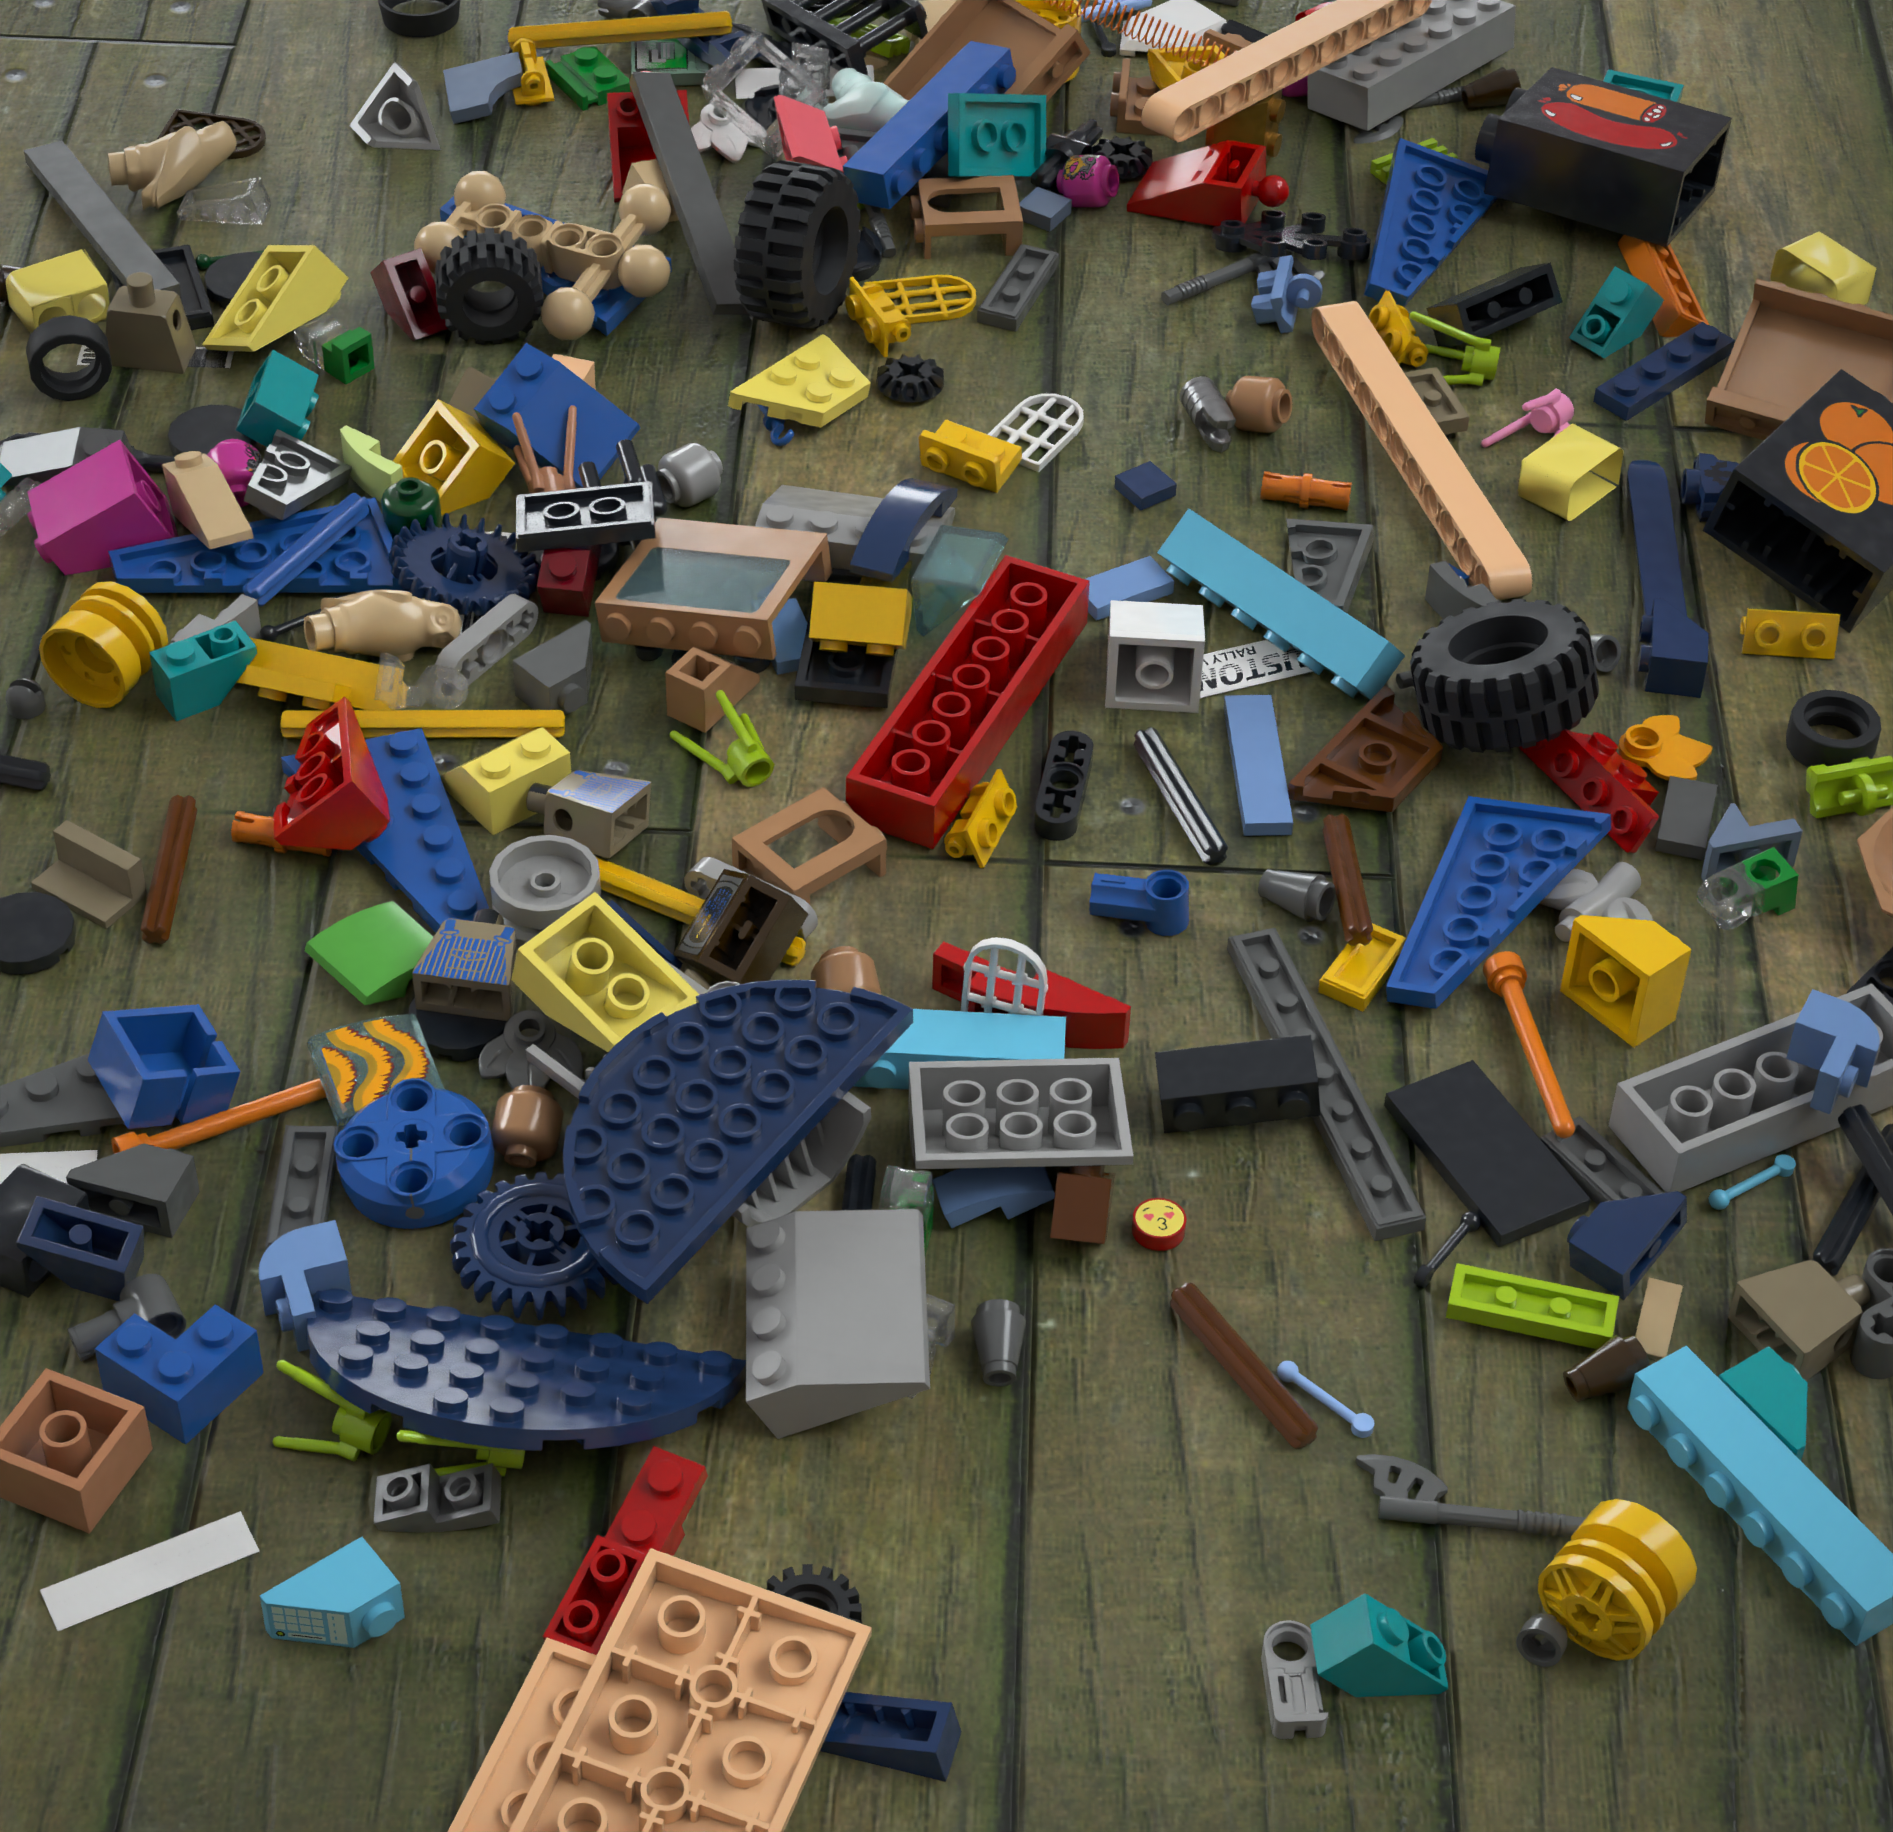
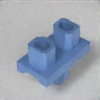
M1292 255L1280 257L1277 270L1260 272L1258 274L1257 285L1260 295L1253 296L1251 303L1256 323L1260 325L1277 322L1280 333L1293 332L1298 307H1314L1320 302L1323 293L1322 285L1316 277L1309 274L1293 276L1292 267L1294 260Z

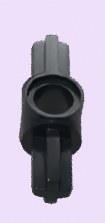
M1089 119L1076 130H1068L1062 135L1055 132L1049 135L1046 140V161L1031 175V183L1036 188L1040 187L1046 190L1052 188L1057 183L1058 172L1063 170L1066 161L1071 156L1093 155L1092 146L1103 134V129L1097 126V121Z

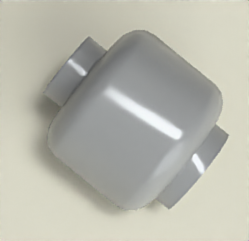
M688 443L665 454L658 463L657 471L665 500L684 508L691 507L714 496L720 489V475L723 473V466L720 458L714 451H708L699 443Z

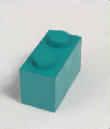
M272 350L253 378L235 430L267 448L272 444L277 429L302 440L310 425V421L306 418L312 412L319 398V395L314 392L319 375Z

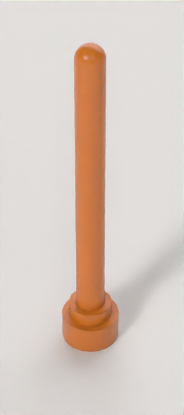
M1504 951L1496 953L1489 957L1483 965V974L1487 985L1493 993L1504 998L1555 1134L1563 1139L1569 1138L1575 1132V1125L1523 993L1527 980L1525 967L1520 956L1514 952Z
M329 1074L149 1137L146 1133L137 1135L134 1131L119 1135L111 1140L113 1153L116 1154L141 1144L177 1150L338 1094L332 1076Z

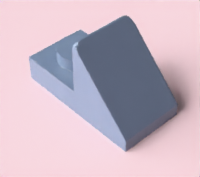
M1731 803L1708 842L1701 878L1704 883L1740 877L1742 861L1772 847H1775L1789 865L1794 867L1803 831L1794 818L1749 826L1736 804Z

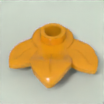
M1658 715L1645 719L1642 724L1629 727L1619 740L1618 752L1624 760H1629L1640 767H1647L1654 775L1669 781L1670 776L1696 780L1697 772L1695 768L1702 765L1709 758L1713 747L1679 734L1680 721L1678 716Z

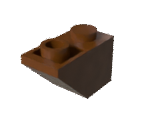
M1105 1165L1063 1167L1057 1173L1050 1238L1105 1244L1115 1173L1104 1172Z

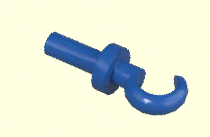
M758 405L764 414L763 424L767 430L771 431L770 439L772 443L776 446L788 444L794 436L793 430L789 429L784 437L778 439L784 430L785 420L767 416L769 407Z

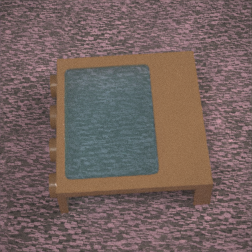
M658 518L655 522L656 538L641 540L595 601L602 642L684 651H689L692 647L712 654L774 660L777 654L772 622L801 580L826 582L832 574L827 533Z

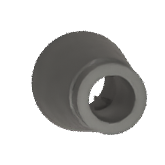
M1267 869L1260 879L1258 893L1260 897L1268 899L1270 902L1307 922H1312L1314 919L1323 921L1328 917L1334 905L1336 888L1322 874Z
M993 1299L985 1301L978 1305L976 1315L971 1319V1327L983 1372V1381L988 1385L996 1387L1008 1386L1016 1381V1371L1018 1369L1026 1325L1025 1317L1020 1314V1307L1009 1300Z

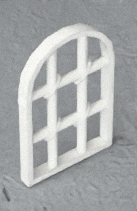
M1059 394L1030 396L1020 402L987 435L997 437L1001 432L1010 434V438L1007 440L1009 443L1014 444L1019 438L1030 442V447L1022 453V460L1019 465L1040 472L1077 436L1084 423L1083 409L1076 401ZM1045 403L1037 412L1029 409L1032 405ZM1054 403L1068 407L1058 419L1046 416L1045 413ZM1075 412L1079 417L1077 423L1074 426L1067 424L1066 419ZM1021 413L1029 416V419L1018 430L1008 427ZM1037 420L1049 424V428L1039 438L1027 434V430ZM1057 428L1068 431L1055 445L1047 442V438ZM1039 446L1049 450L1038 462L1028 458Z
M998 937L982 940L972 947L963 967L965 972L960 1011L968 1012L969 1001L981 1004V1007L984 1008V1013H992L993 1007L1007 1011L1008 1014L1043 1016L1045 996L1048 990L1046 967L1035 952L1017 941ZM991 949L989 966L973 962L974 956L982 950ZM999 949L1019 954L1016 974L1000 970V966H997ZM1026 960L1032 964L1038 973L1039 980L1027 977L1028 975L1025 973ZM972 970L984 973V976L988 977L986 996L970 993ZM996 977L1012 981V985H1015L1013 1004L999 1001L994 996ZM1023 985L1039 989L1036 1011L1024 1008V1005L1021 1004Z

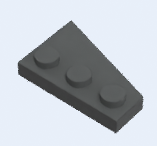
M277 429L272 444L268 446L262 463H259L248 484L244 501L259 508V511L267 517L284 520L346 484L349 480L352 466Z
M1286 518L1294 578L1347 613L1374 541L1373 525Z
M89 1054L0 1086V1147L44 1142L50 1136V1133L80 1130L81 1137L101 1134V1127L125 1124L89 1064ZM132 1128V1129H130V1130L143 1129V1128Z

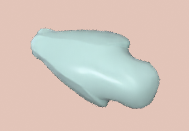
M845 68L840 70L832 80V90L836 101L834 103L818 104L815 108L825 111L829 127L836 125L837 128L878 132L909 100L904 99L884 83L873 82L868 75L859 73L853 68Z

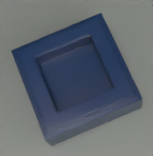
M1149 461L1115 475L1114 488L1141 511L1176 496L1177 483Z

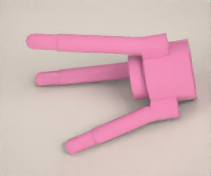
M1554 389L1545 396L1524 403L1522 409L1524 411L1531 410V412L1483 439L1481 446L1484 448L1489 447L1529 424H1532L1533 428L1540 433H1554V436L1570 426L1568 422L1574 415L1573 404L1559 389Z

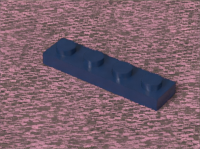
M1701 322L1598 386L1595 390L1593 402L1627 421L1730 356L1735 340L1723 334L1717 328Z

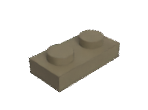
M1437 367L1404 372L1445 435L1467 431L1469 416Z

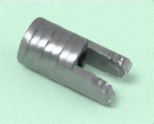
M1202 376L1191 379L1182 387L1180 401L1208 446L1212 450L1222 453L1229 449L1231 436H1229L1227 429L1234 427L1236 419L1212 379Z

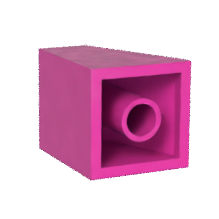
M121 440L112 443L27 492L31 511L27 515L38 535V538L34 540L35 547L46 563L49 564L53 561L64 575L110 568L108 551L178 537L167 497Z

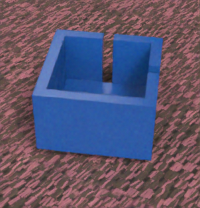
M199 1004L102 1011L88 1057L89 1064L128 1129L172 1125L174 1117L179 1119L181 1124L190 1123L227 1110L241 1072L223 1042L215 1041L217 1033Z

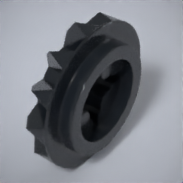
M1114 135L1112 140L1100 139L1097 145L1092 146L1093 155L1106 156L1111 165L1116 166L1120 180L1144 175L1153 162L1152 149L1146 147L1144 141H1132L1131 136L1123 139Z
M902 354L900 359L887 358L885 365L878 367L876 384L880 392L893 400L909 403L922 402L937 396L944 387V369L936 365L935 359L922 360L920 354L915 357H907L905 354Z

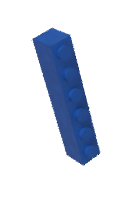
M970 41L843 165L844 174L851 180L854 185L853 189L857 192L858 203L891 209L948 152V93L1004 94L1016 81V70L1013 66L1010 48Z

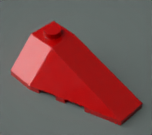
M344 696L306 726L295 759L301 766L296 774L287 778L284 789L290 794L287 804L283 802L277 805L273 815L274 839L280 845L352 850L363 841L371 842L378 838L390 822L388 798L351 702Z

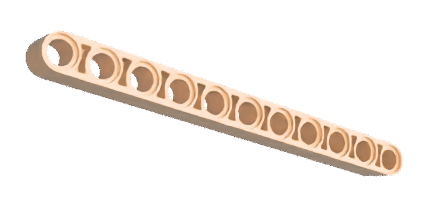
M1337 0L1153 94L1143 108L1141 115L1142 124L1144 127L1172 140L1182 142L1422 16L1428 10L1432 0Z
M1349 301L1314 307L1311 314V325L1318 345L1460 569L1470 576L1469 583L1471 586L1484 583L1492 595L1499 600L1530 594L1532 574L1526 558L1357 301Z

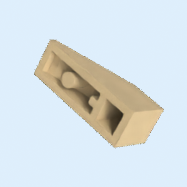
M189 451L176 455L173 462L162 464L173 515L209 549L254 538L252 529L218 464L206 454H201L199 451Z

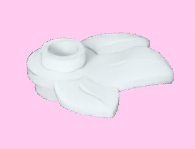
M716 102L706 105L701 110L700 121L691 128L699 152L713 147L733 164H737L745 153L747 144L755 147L767 146V135L761 125L753 119L738 115L733 107L725 103Z

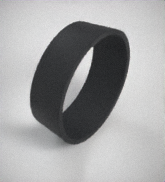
M378 0L385 26L392 32L402 36L420 38L439 35L454 27L459 19L460 0H435L448 6L439 11L425 14H408L392 9L400 3L411 0Z

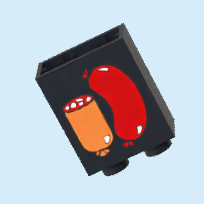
M1551 67L1528 90L1519 87L1515 88L1502 116L1493 113L1487 115L1477 138L1475 159L1489 164L1484 194L1667 247L1715 192L1732 118Z

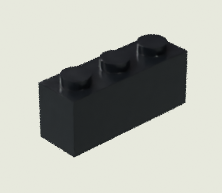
M1550 262L1520 267L1426 309L1429 317L1473 336L1483 338L1563 301ZM1433 329L1438 346L1449 347L1468 344Z
M1311 1034L1155 1052L1164 1133L1193 1132L1199 1129L1234 1125L1245 1126L1252 1123L1287 1119L1298 1120L1305 1117L1321 1116L1319 1082Z

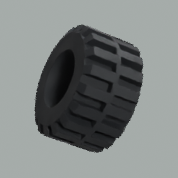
M485 228V233L478 234L476 229L467 231V237L464 239L459 235L452 239V248L447 246L443 248L440 252L441 260H437L435 266L438 313L441 319H445L446 327L451 332L458 330L459 337L466 341L470 337L475 338V344L484 345L485 341H493V345L503 344L502 339L509 338L513 341L519 338L520 331L527 333L533 328L532 320L538 321L541 315V307L543 306L540 262L537 261V254L534 249H527V242L521 237L515 240L512 239V232L503 230L501 234L494 233V228ZM485 281H496L507 285L505 288L495 292H480L471 288Z

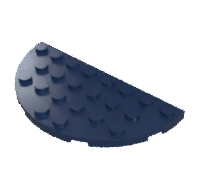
M782 979L728 986L696 996V1004L676 1011L667 1017L661 1012L632 1030L606 1054L582 1086L578 1095L579 1104L573 1114L571 1124L567 1125L565 1132L563 1166L569 1207L577 1229L591 1254L620 1285L648 1304L913 1023V1008L889 997L857 987H853L851 993L839 990L817 988L815 980Z
M343 1289L318 1290L312 1299L316 1318H307L306 1341H308L310 1347L311 1364L329 1387L345 1400L370 1414L378 1410H386L403 1416V1427L415 1432L441 1439L494 1448L542 1450L543 1440H576L582 1445L583 1449H595L653 1439L696 1424L698 1412L710 1406L719 1409L723 1408L739 1393L746 1382V1360L732 1358L731 1355L722 1351L711 1350L698 1353L677 1349L675 1345L667 1342L643 1344L625 1341L620 1336L612 1333L588 1335L570 1332L564 1326L557 1324L533 1326L515 1323L513 1319L502 1315L478 1317L460 1314L457 1309L447 1306L429 1309L407 1305L398 1298L387 1297L374 1300L355 1297L352 1293Z

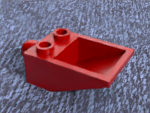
M631 86V92L607 93L614 203L621 200L631 163L657 159ZM677 90L689 123L687 90Z
M1226 140L1152 162V165L1128 201L1127 211L1212 226H1221V222L1224 220H1238L1246 223L1259 200L1263 205L1271 208L1284 204L1289 196V186L1281 176H1266V146Z

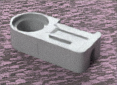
M1286 1620L1277 1622L1269 1627L1264 1635L1261 1655L1272 1734L1278 1739H1292L1295 1731L1305 1730L1307 1738L1322 1737L1326 1732L1328 1712L1324 1713L1311 1629L1297 1621ZM1281 1642H1293L1303 1648L1305 1656L1296 1661H1286L1274 1653L1273 1647Z

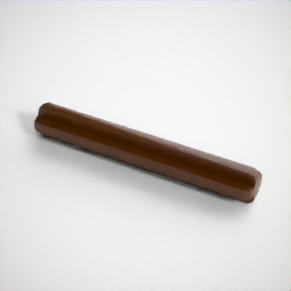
M175 795L169 802L140 928L143 932L142 939L148 944L153 942L163 944L170 936L197 815L196 800L190 795L185 797Z
M1329 814L1323 819L1324 828L1322 831L1332 879L1336 888V898L1345 940L1352 946L1358 943L1366 946L1372 940L1371 932L1373 931L1350 821L1344 814L1336 817Z
M1187 1282L1182 1287L1175 1288L1171 1293L1170 1306L1287 1442L1295 1449H1301L1307 1444H1311L1317 1437L1318 1425L1196 1285Z

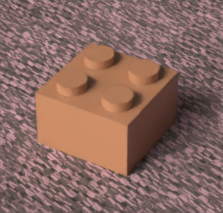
M46 1368L0 1426V1498L90 1534L153 1449L145 1407Z

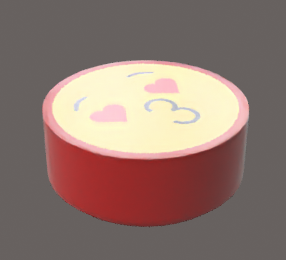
M1151 1198L1141 1202L1133 1212L1132 1234L1135 1240L1143 1247L1156 1251H1165L1178 1246L1185 1237L1187 1221L1185 1211L1176 1202L1165 1198Z

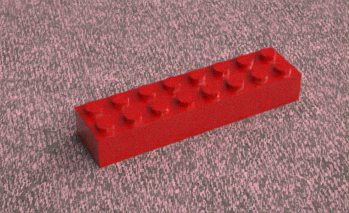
M1005 555L846 776V803L852 808L853 812L883 833L934 849L969 798L972 788L980 782L1086 626L1090 581Z

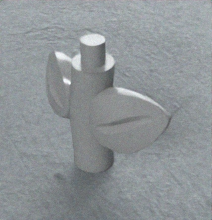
M1626 862L1616 863L1599 882L1591 873L1580 869H1572L1540 902L1547 907L1562 910L1559 915L1560 923L1555 927V934L1564 942L1570 941L1573 921L1580 915L1653 921L1652 915L1646 906L1635 899H1631L1632 895L1641 886V877L1638 871Z

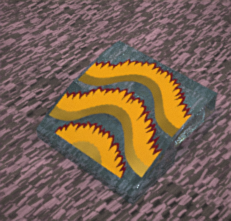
M415 1014L379 1017L343 1025L311 1036L307 1042L337 1126H346L359 1110L375 1099L389 1094L393 1086L402 1080L420 1078L428 1081L434 1088L444 1089Z

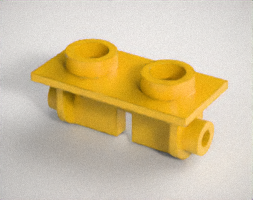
M526 38L518 39L514 43L512 50L513 53L519 52L524 74L521 77V86L512 89L515 104L534 106L543 102L555 101L543 56H536V47L533 41Z
M854 277L849 278V295L845 299L847 313L850 319L856 320L863 329L867 341L873 343L883 357H888V344L907 341L911 336V324L899 309H894L895 304L879 284L867 283L861 287Z
M1386 290L1379 303L1372 308L1369 320L1399 365L1404 363L1414 367L1422 366L1427 360L1428 349L1419 337L1414 336L1416 331L1409 319L1407 309L1397 305L1390 291Z
M1747 608V616H1742L1740 632L1744 634L1742 654L1834 659L1840 614Z
M1001 769L996 770L990 782H982L972 788L970 796L960 812L962 819L955 821L952 829L944 838L945 850L950 856L960 858L963 855H974L980 868H984L1018 807L1015 793L1009 788Z

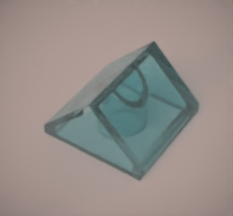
M940 525L911 578L916 629L923 637L981 593L1008 541L1004 534Z

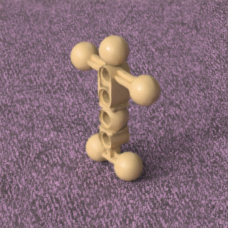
M472 171L463 176L456 185L454 192L456 209L445 222H431L418 232L414 243V250L422 249L430 271L436 274L435 266L437 260H441L440 252L445 246L452 248L451 240L458 235L464 239L465 235L467 236V231L476 229L478 234L485 233V228H494V233L501 234L503 230L512 232V239L514 240L521 237L527 242V249H534L537 254V261L540 262V267L544 266L546 273L551 274L555 272L560 278L576 282L573 287H560L546 297L542 306L541 318L549 334L560 340H577L588 333L592 327L595 316L592 301L601 289L609 290L623 286L625 291L636 297H653L667 286L671 270L664 253L652 245H635L634 247L633 245L640 236H652L662 230L668 223L671 207L663 190L652 184H636L626 190L621 197L618 209L621 222L613 233L575 223L563 224L561 221H555L552 224V222L540 215H525L522 217L521 211H511L509 207L505 206L506 193L499 178L487 171Z

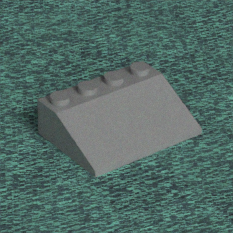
M781 485L762 504L755 527L827 533L831 567L850 570V562L859 540L872 515L884 498ZM949 507L942 517L932 515L910 544L909 561L899 574L910 575L909 593L911 595L931 598L955 516V508Z
M1119 1058L909 1062L908 1114L910 1143L916 1169L1133 1165V1149Z
M918 1209L794 1211L746 1228V1402L777 1439L930 1389L923 1215Z

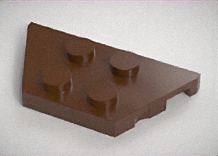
M1384 686L1289 782L1288 795L1290 799L1393 812L1441 762L1443 746L1431 733L1426 732L1421 727V722L1411 711L1403 713L1394 703L1395 693L1390 688Z

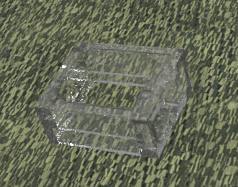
M755 29L748 37L744 35L736 41L731 48V55L721 66L716 64L707 72L703 79L704 84L701 87L709 103L771 158L776 160L783 152L778 120L776 119L765 130L725 95L722 90L760 52L803 90L795 100L823 110L828 104L825 90Z

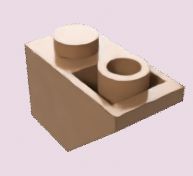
M692 647L665 672L667 715L706 733L725 715L721 704L716 698V692L723 690L734 707L760 682V675L722 657Z

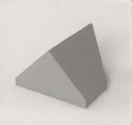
M394 62L349 126L367 145L373 148L441 150L418 82L401 65Z

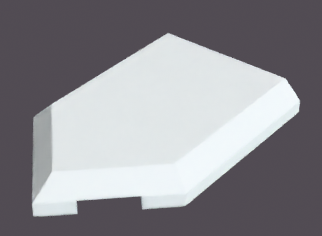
M1170 0L1140 13L1134 27L1133 37L1138 33L1146 13L1148 15L1141 29L1140 40L1147 32L1150 20L1154 16V21L1148 32L1147 43L1152 38L1159 19H1161L1160 26L1155 34L1154 46L1161 37L1165 23L1168 22L1160 48L1166 43L1174 24L1175 28L1167 48L1172 47L1180 27H1182L1175 48L1181 46L1187 30L1189 32L1183 47L1189 46L1194 33L1196 35L1191 47L1197 46L1200 36H1202V40L1199 46H1202L1204 32L1212 29L1221 33L1222 25L1227 22L1224 18L1195 0ZM1136 15L1130 18V21L1126 29V35L1130 32L1131 28L1133 27ZM1127 20L1123 21V28ZM1123 31L1119 55L1135 57V51L1148 52V49L1159 48V44L1153 48L1152 41L1146 45L1145 38L1142 42H1139L1138 36L1132 39L1130 33V35L1125 37Z

